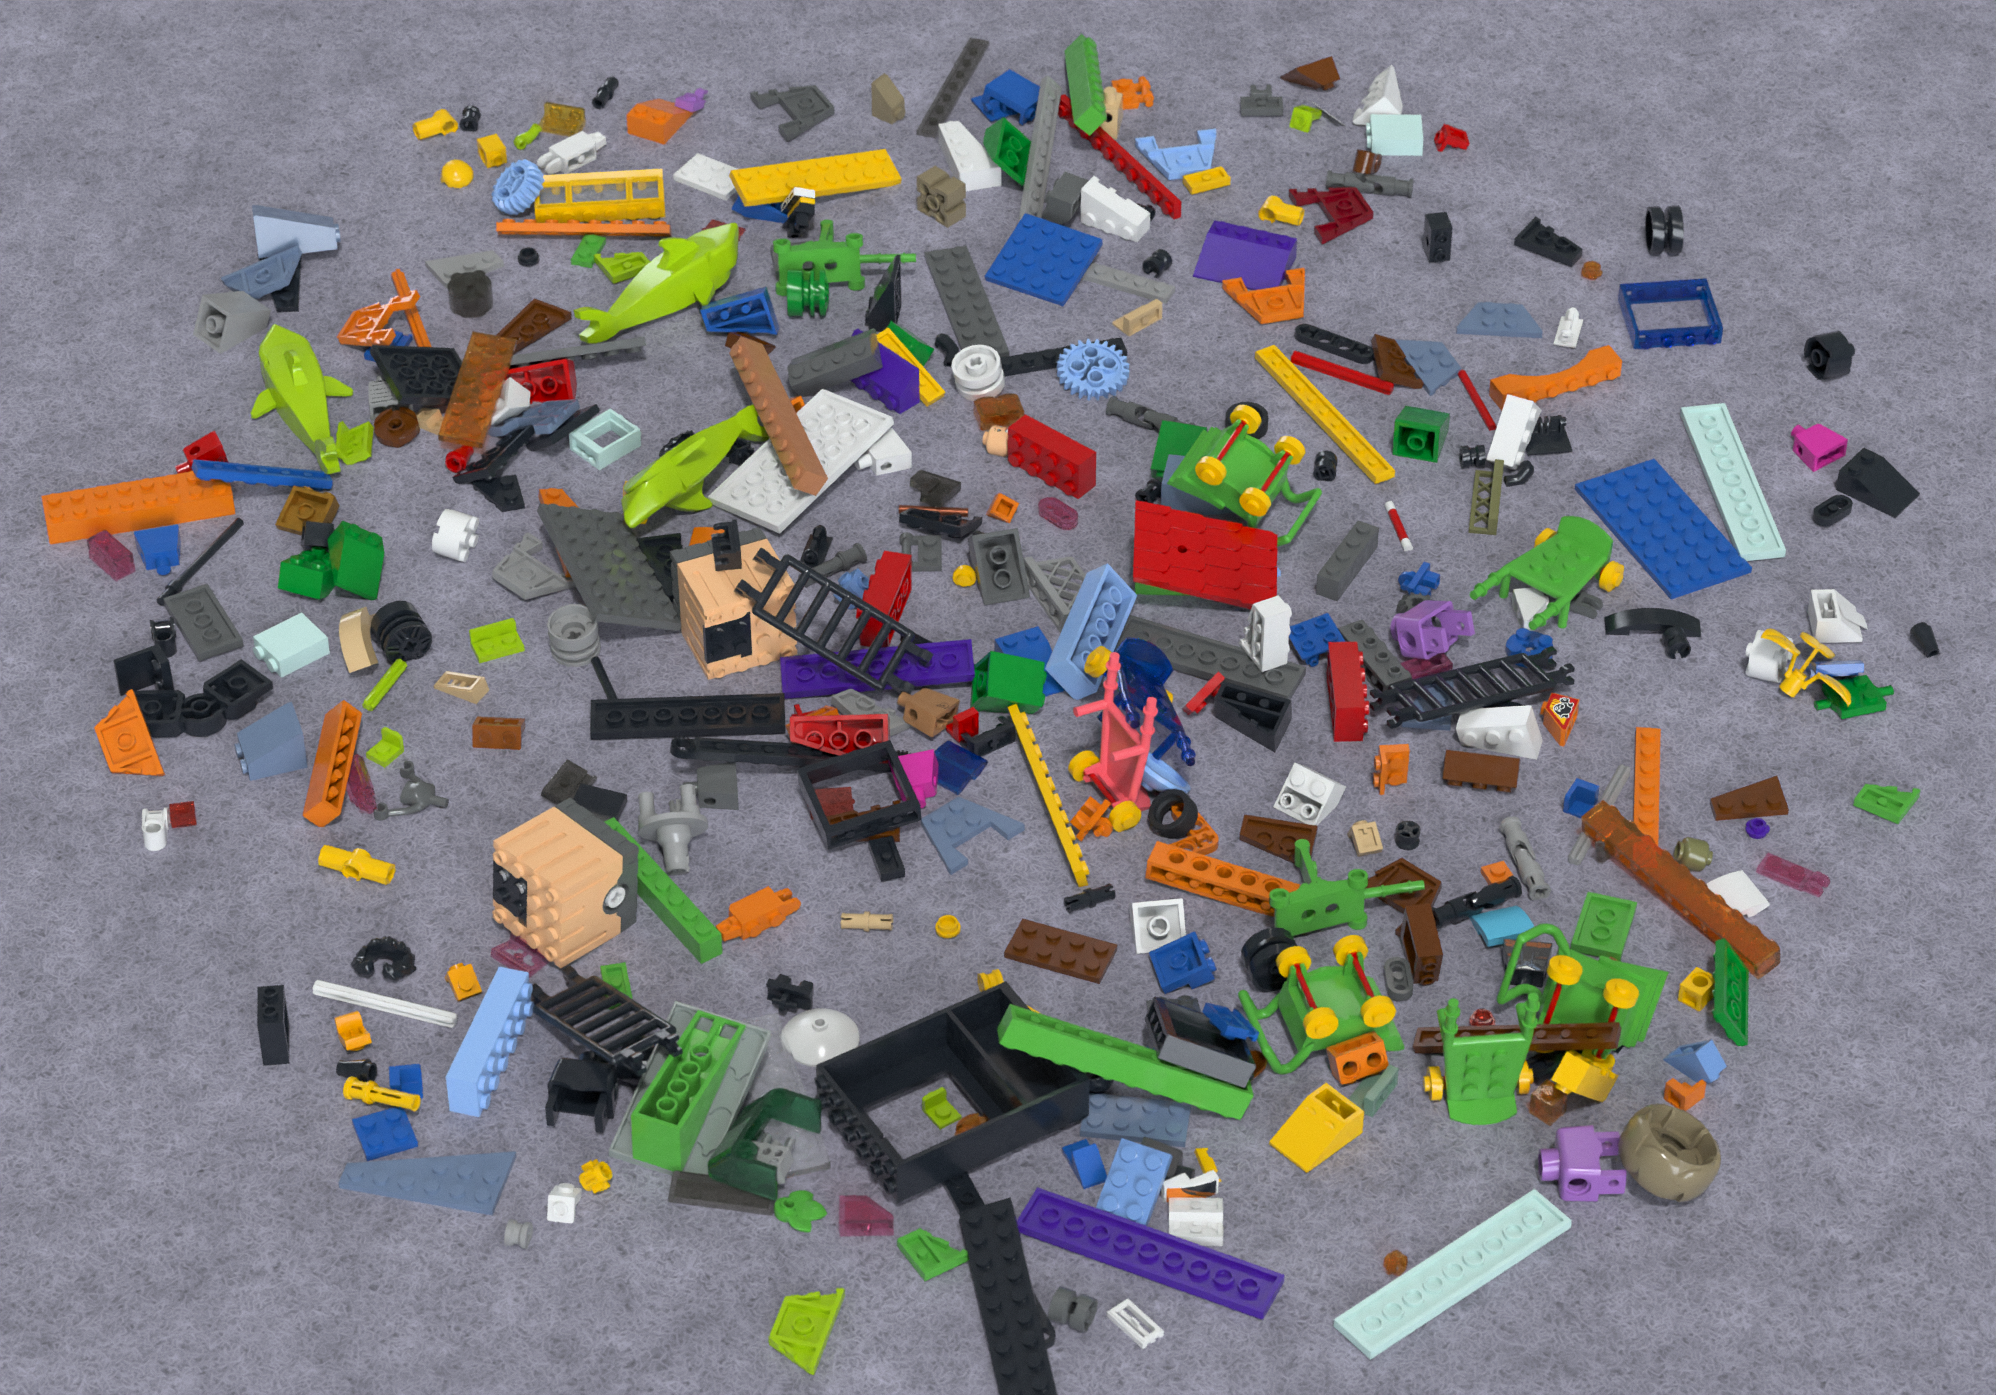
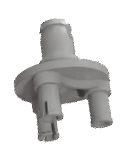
M685 784L679 787L681 799H676V804H674V800L668 802L670 813L659 815L655 813L653 792L638 794L640 808L638 833L642 838L657 841L661 845L666 865L665 870L669 875H681L689 872L688 844L692 837L698 836L708 829V819L700 814V807L696 802V786L692 784Z

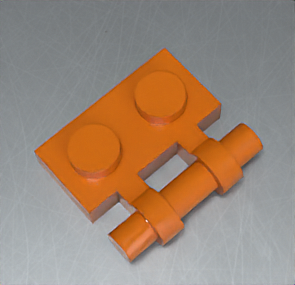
M1139 77L1138 83L1134 84L1132 79L1111 81V87L1116 88L1117 93L1123 94V110L1139 108V103H1145L1146 107L1153 106L1154 96L1150 91L1151 86L1146 77Z

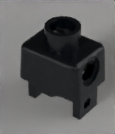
M591 1051L581 1053L578 1059L560 1058L547 1084L549 1096L545 1106L547 1125L555 1126L559 1112L594 1117L595 1131L603 1133L607 1120L614 1118L619 1096L616 1066L609 1064Z

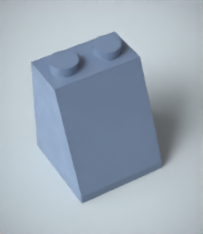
M292 702L286 703L237 733L238 743L234 744L237 758L242 757L240 760L241 770L243 774H248L250 781L308 768L303 732Z

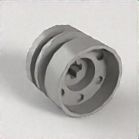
M569 604L561 606L552 612L548 618L547 629L553 659L567 667H580L590 664L593 657L600 655L601 643L598 634V622L594 621L586 606Z

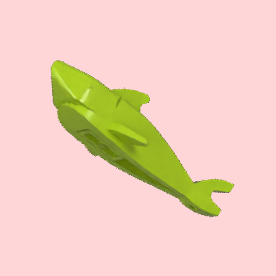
M729 223L702 230L687 239L680 237L661 239L658 246L663 248L664 252L655 257L636 275L608 312L593 307H581L573 310L575 318L590 320L589 326L579 334L580 340L589 344L603 342L616 335L620 330L674 313L697 301L701 306L708 305L715 290L726 283L731 273L730 269L736 265L739 239L737 223Z
M273 324L259 346L260 369L265 381L266 390L257 396L251 411V418L256 419L276 409L292 432L316 455L317 462L324 473L328 475L340 472L335 441L330 434L326 396H352L354 394L353 389L333 377L323 376L317 357L309 341L304 336Z
M747 406L729 419L690 436L628 480L624 486L627 494L621 499L626 524L630 528H635L664 506L687 512L703 511L711 508L712 502L702 494L704 478L723 460L736 439L739 437L754 442H765L769 439L765 427L758 424L757 418L759 415L755 406Z

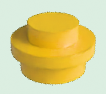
M961 565L953 572V581L956 585L963 587L972 586L976 581V573L972 567Z
M944 915L938 919L935 931L940 937L953 938L960 933L961 925L956 917Z

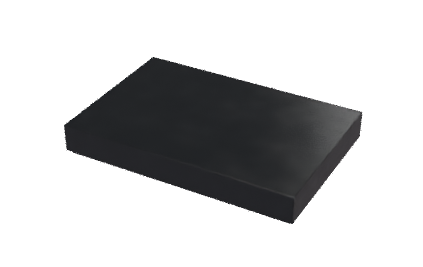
M597 404L577 410L551 434H541L526 444L527 449L534 452L554 445L600 413Z

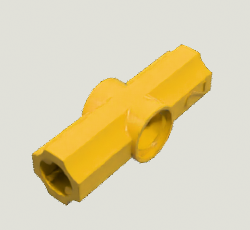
M324 845L320 850L318 858L320 866L341 871L346 878H356V881L365 878L387 885L393 879L396 871L395 864L374 859L366 850L356 848L350 852Z

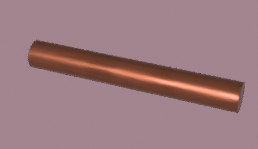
M899 505V514L909 508L938 511L940 516L953 515L954 513L961 514L962 517H968L969 508Z

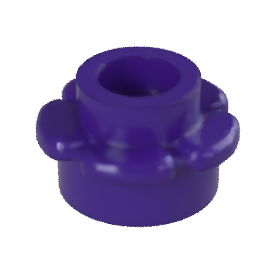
M1754 818L1746 823L1747 827L1745 830L1751 838L1762 839L1770 831L1769 825H1766V821L1761 818Z

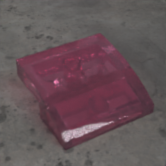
M512 932L509 941L491 949L490 956L509 969L528 972L529 978L550 962L537 948L532 949L526 940L520 936L513 935ZM520 948L524 952L523 954L515 953L513 956L505 950L513 949L517 951ZM528 954L534 957L531 960L534 963L533 966L523 962L524 957Z

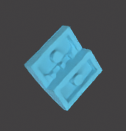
M1517 905L1469 917L1477 934L1482 935L1487 947L1503 944L1504 939L1516 940L1519 934L1535 927L1528 915Z

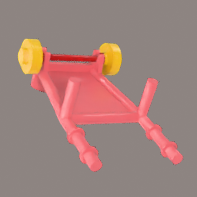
M1112 652L1110 653L1109 661L1106 663L1108 671L1107 678L1103 682V687L1105 688L1104 699L1073 708L1076 717L1103 710L1100 759L1093 751H1082L1072 758L1068 771L1078 782L1082 780L1094 782L1113 807L1108 820L1117 832H1122L1135 827L1141 819V812L1149 809L1151 806L1148 793L1141 785L1150 750L1151 737L1155 733L1153 724L1158 709L1156 708L1157 699L1154 697L1147 698L1146 706L1143 707L1145 716L1143 725L1140 727L1141 736L1113 702L1115 690L1118 688V683L1116 682L1117 671L1120 670L1121 664L1119 663L1120 655Z

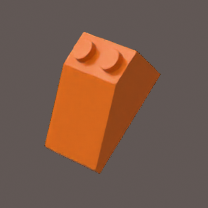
M659 98L637 103L626 115L628 134L665 145L694 112L676 107L675 103Z

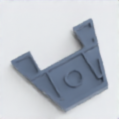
M578 399L545 401L523 411V416L510 417L503 420L504 425L501 427L492 425L486 429L488 435L497 437L504 436L518 427L532 424L536 434H551L580 408Z
M961 797L953 799L921 820L922 828L932 845L936 848L948 873L951 875L968 865V859L955 848L992 827L1009 840L1025 830V825L1022 822Z

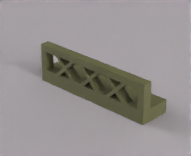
M1495 459L1494 472L1475 470L1468 533L1497 534L1504 460ZM1479 477L1493 478V481L1484 484L1479 480ZM1486 491L1491 496L1483 499L1478 494ZM1484 505L1489 511L1481 514L1476 509ZM1482 520L1488 525V528L1474 527V524Z

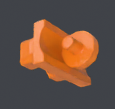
M1090 796L1069 823L1080 831L1076 835L1077 839L1082 841L1091 829L1096 837L1100 835L1108 837L1112 833V823L1107 817H1101L1111 805L1107 799L1100 804Z

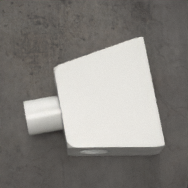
M891 427L854 464L858 470L870 467L877 476L912 468V452Z

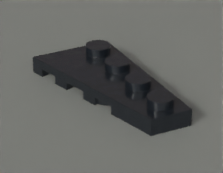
M302 255L289 285L281 290L270 293L276 312L299 311ZM258 257V261H262V260L266 259V258H259V257Z
M532 424L511 431L496 443V447L484 452L481 455L482 459L477 462H471L466 466L467 472L457 473L453 476L454 482L463 484L479 479L486 481L493 478L498 469L507 465L509 458L519 453L518 449L530 442L529 439L535 434Z
M681 533L637 538L636 541L639 543V548L647 557L646 561L654 570L656 579L662 585L661 588L670 601L673 602L672 559L670 558V551L683 549Z

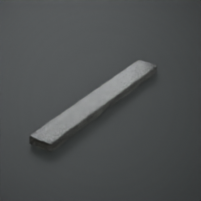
M969 38L916 130V135L937 139L938 124L946 123L990 46V41Z

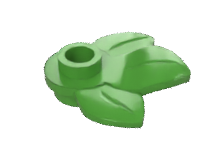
M805 1190L791 1192L788 1197L779 1198L774 1204L777 1219L782 1222H789L792 1228L802 1232H811V1221L824 1218L827 1215V1211L822 1204L813 1200V1193Z

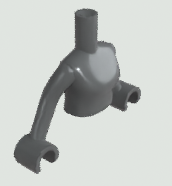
M407 760L404 762V768H400V775L402 778H409L411 781L405 784L401 792L400 802L411 806L388 810V806L380 802L377 805L378 810L373 812L374 818L382 821L391 816L418 813L430 804L447 808L449 799L436 796L435 786L417 777L413 762Z

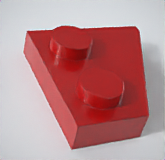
M1218 671L1182 710L1188 715L1193 711L1198 714L1207 704L1204 699L1209 694L1213 697L1217 694L1225 677Z

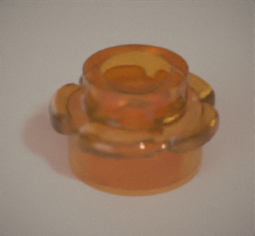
M1595 261L1584 263L1581 275L1584 278L1591 280L1597 279L1603 274L1601 265Z
M1393 1250L1386 1255L1383 1264L1384 1268L1387 1269V1274L1400 1276L1406 1270L1408 1258L1401 1251Z

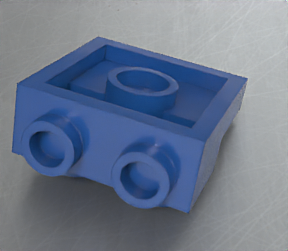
M1195 931L1149 952L1161 988L1165 994L1186 984H1189L1191 989H1194L1215 979L1213 972L1217 971L1216 965L1211 956L1208 958L1206 954L1210 953V949L1205 939L1200 940Z

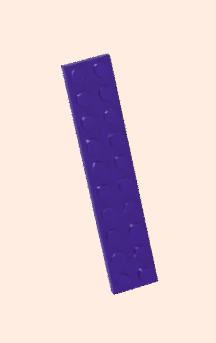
M1038 1187L1017 1219L1021 1234L1262 1320L1266 1316L1285 1279L1284 1274Z

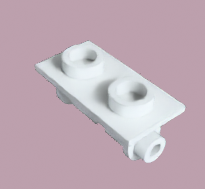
M1576 308L1568 309L1565 317L1561 316L1554 345L1576 348L1583 320L1579 319V312Z

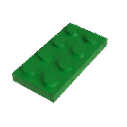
M1723 938L1716 941L1715 953L1713 954L1715 961V971H1713L1715 989L1713 990L1714 1008L1712 1009V1014L1715 1021L1723 1026L1729 1039H1732L1737 1046L1748 1045L1749 970L1728 941Z

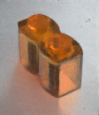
M1008 393L996 398L981 397L974 400L973 414L980 430L986 431L990 430L993 425L1011 426L1024 416V409L1018 395Z

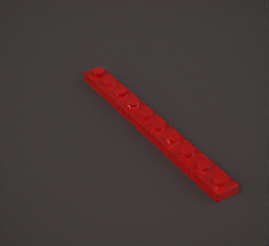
M1065 94L1061 95L1058 109L1059 117L1066 119L1071 128H1075L1080 132L1083 139H1087L1095 150L1098 149L1106 160H1110L1118 171H1122L1129 182H1134L1141 193L1147 194L1151 202L1161 207L1165 215H1169L1173 220L1180 218L1182 201L1100 126L1089 136L1074 124L1071 99Z

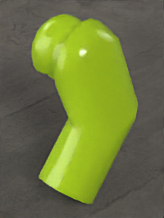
M534 123L528 131L517 135L514 139L516 148L519 150L526 148L539 135L542 128Z

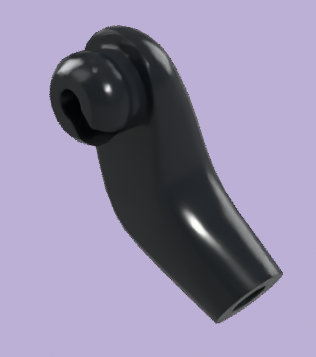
M938 334L934 342L935 347H940L944 353L943 365L952 367V360L959 352V348L947 334Z

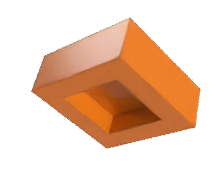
M1504 861L1481 867V874L1488 885L1495 882L1499 884L1506 881L1507 877L1513 875Z

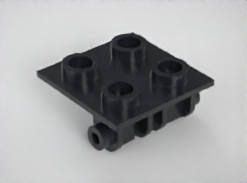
M1561 415L1550 416L1549 422L1548 416H1545L1544 423L1542 418L1539 417L1526 447L1527 455L1572 452L1573 450L1564 427L1567 425L1566 417Z

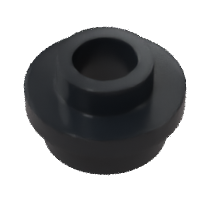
M531 247L521 249L518 255V262L523 266H533L540 260L537 251Z

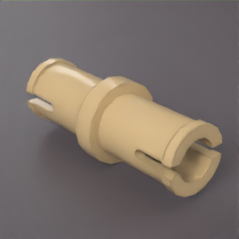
M865 911L864 914H841V918H843L841 920V929H863L865 932H869L870 929L893 930V925H891L893 923V914H871L869 911Z

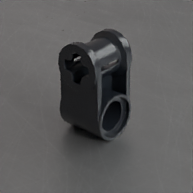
M174 617L162 621L150 620L154 645L159 644L167 658L172 657L177 652Z

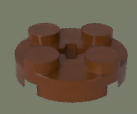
M399 407L400 410L392 411L391 408L380 413L374 420L376 439L381 444L394 448L403 447L406 443L413 440L420 432V426L414 411L409 408Z

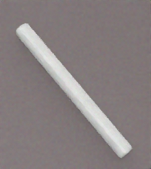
M316 980L313 985V994L433 1024L454 1028L458 1020L457 1014L326 981Z

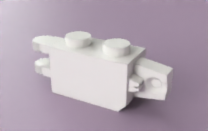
M581 131L549 147V152L539 157L537 166L541 169L545 168V172L549 175L559 171L567 174L596 160V151L606 145V137L600 132L586 134Z

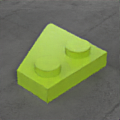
M642 252L614 253V257L601 258V254L594 255V262L613 284L635 277L650 262Z

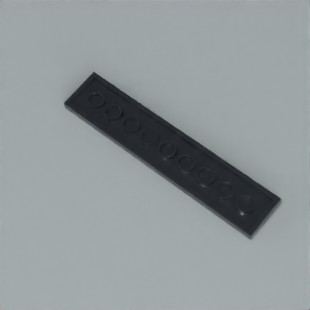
M1011 1197L959 1212L1000 1395H1058Z

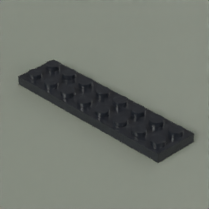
M784 693L591 700V740L786 733Z

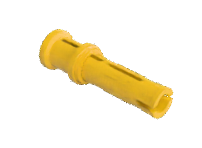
M349 1077L343 1087L345 1099H360L366 1104L379 1102L417 1111L421 1103V1098L417 1094L379 1087L374 1081L363 1082L359 1081L357 1077Z

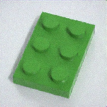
M1587 892L1571 942V950L1621 961L1637 909V902Z

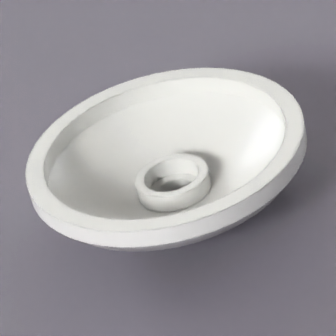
M818 1008L804 1011L789 1020L782 1032V1045L785 1052L796 1062L811 1067H816L817 1064L854 1049L859 1044V1030L854 1021L847 1015L832 1009Z

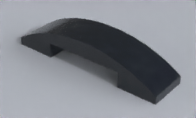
M1637 608L1620 611L1604 617L1605 635H1629L1630 630L1666 631L1670 627L1677 626L1684 629L1687 637H1701L1700 620L1680 611L1663 608Z

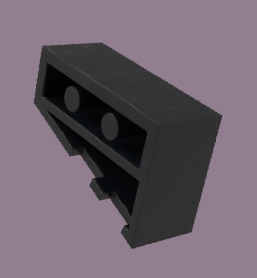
M1225 681L1222 682L1214 699L1216 718L1274 753L1276 752L1292 719V703L1290 699Z

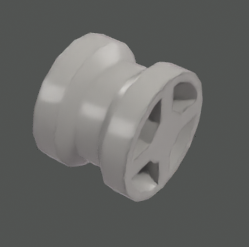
M509 1219L504 1236L505 1245L513 1246L516 1244L523 1249H528L533 1234L532 1222H524L522 1224L518 1223L515 1219Z

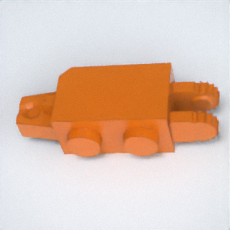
M768 886L730 904L729 917L717 924L716 928L722 934L723 941L740 937L742 940L756 937L762 931L772 926H779L786 920V916L800 908L801 901L797 897L791 898L793 894L788 888L774 892Z

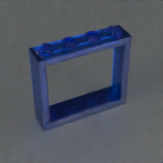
M1707 278L1619 285L1618 302L1633 349L1670 348L1673 346L1703 344L1714 345L1722 342L1723 325ZM1700 300L1709 325L1639 330L1631 304Z

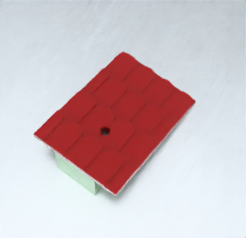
M1135 500L1133 582H1135L1136 594L1196 596L1251 609L1254 603L1277 596L1278 534L1268 530L1242 526L1241 523L1213 519L1197 513L1171 509L1170 506Z

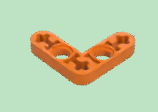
M1183 803L1175 804L1171 807V816L1174 821L1181 816L1184 809ZM1198 812L1195 825L1201 828L1198 830L1191 829L1186 834L1187 838L1170 844L1182 849H1190L1195 853L1207 855L1218 849L1219 837Z

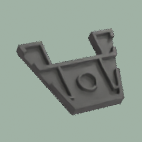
M816 85L790 87L789 91L778 92L776 89L768 90L766 94H758V91L750 92V99L759 109L779 103L791 116L793 121L778 125L779 133L787 142L835 113L833 104Z

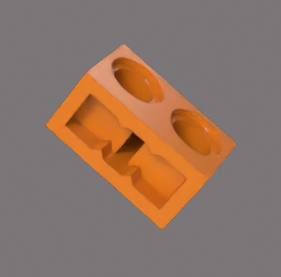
M1375 1031L1326 1048L1332 1075L1341 1085L1352 1084L1357 1079L1368 1075H1377L1389 1066L1384 1041Z

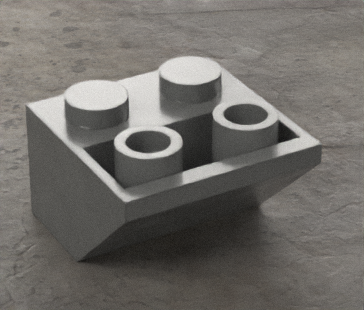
M1064 172L1060 179H1056L1052 191L1049 190L1045 196L1047 206L1042 214V219L1059 225L1070 221L1081 205V189L1089 180Z

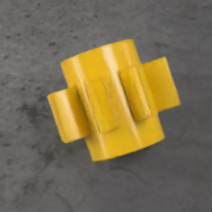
M595 1159L581 1166L584 1172L579 1175V1181L585 1190H592L595 1194L610 1187L608 1180L612 1178V1171L607 1163L599 1162L598 1159Z

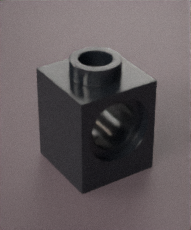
M312 521L303 522L301 545L329 548L327 539L335 530L334 524Z

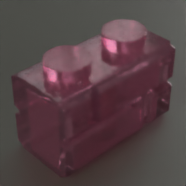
M103 530L88 538L87 546L90 559L106 574L110 575L114 581L117 582L136 572L133 563V553L107 530Z

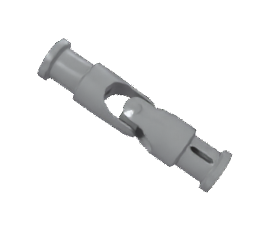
M1507 817L1501 821L1499 828L1501 833L1506 836L1507 847L1515 864L1518 866L1522 881L1529 888L1528 894L1532 900L1547 898L1550 895L1551 888L1544 881V873L1540 864L1534 860L1536 856L1526 833L1521 829L1522 823L1518 817Z

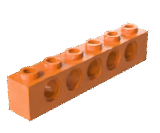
M1159 841L1156 842L1148 858L1145 875L1146 879L1275 917V908L1269 904L1270 892L1273 889L1282 888L1290 893L1300 888V884Z

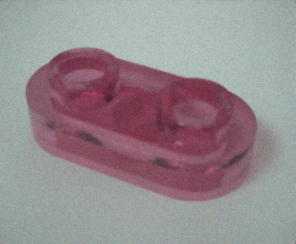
M1046 497L1039 501V515L1058 528L1069 530L1078 525L1077 511L1059 499Z

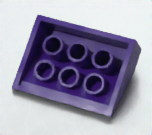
M1214 220L1207 232L1193 277L1222 283V280L1241 277L1246 288L1249 290L1281 286L1285 280V270H1290L1296 259L1297 238Z

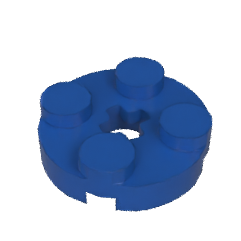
M1520 628L1516 631V634L1510 636L1507 640L1505 652L1508 656L1519 653H1526L1528 656L1538 654L1543 649L1553 646V639L1549 635ZM1530 647L1533 648V650H1530L1529 652L1526 651V648ZM1522 663L1515 664L1517 666L1527 668Z

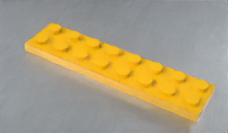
M886 149L731 170L729 175L745 207L784 202L794 187L815 190V197L890 187L901 184L902 181Z

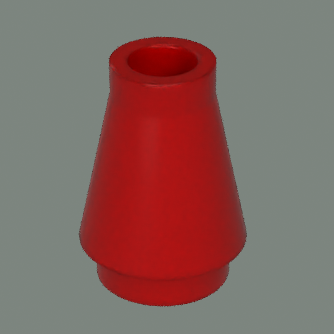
M463 444L461 447L449 452L446 455V467L454 473L465 470L470 457L474 453L473 447L469 444Z

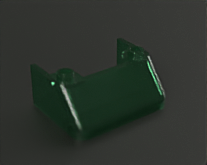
M775 1088L746 1105L708 1160L707 1173L709 1177L727 1185L776 1200L778 1197L777 1167L755 1160L758 1155V1147L752 1141L758 1139L771 1118L820 1134L821 1100L784 1088Z

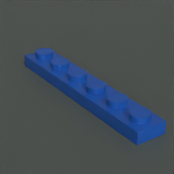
M193 459L192 469L196 477L205 481L221 479L227 483L234 481H243L250 485L266 483L272 487L279 485H288L291 488L293 486H307L317 491L331 489L333 483L330 475H327L324 471Z

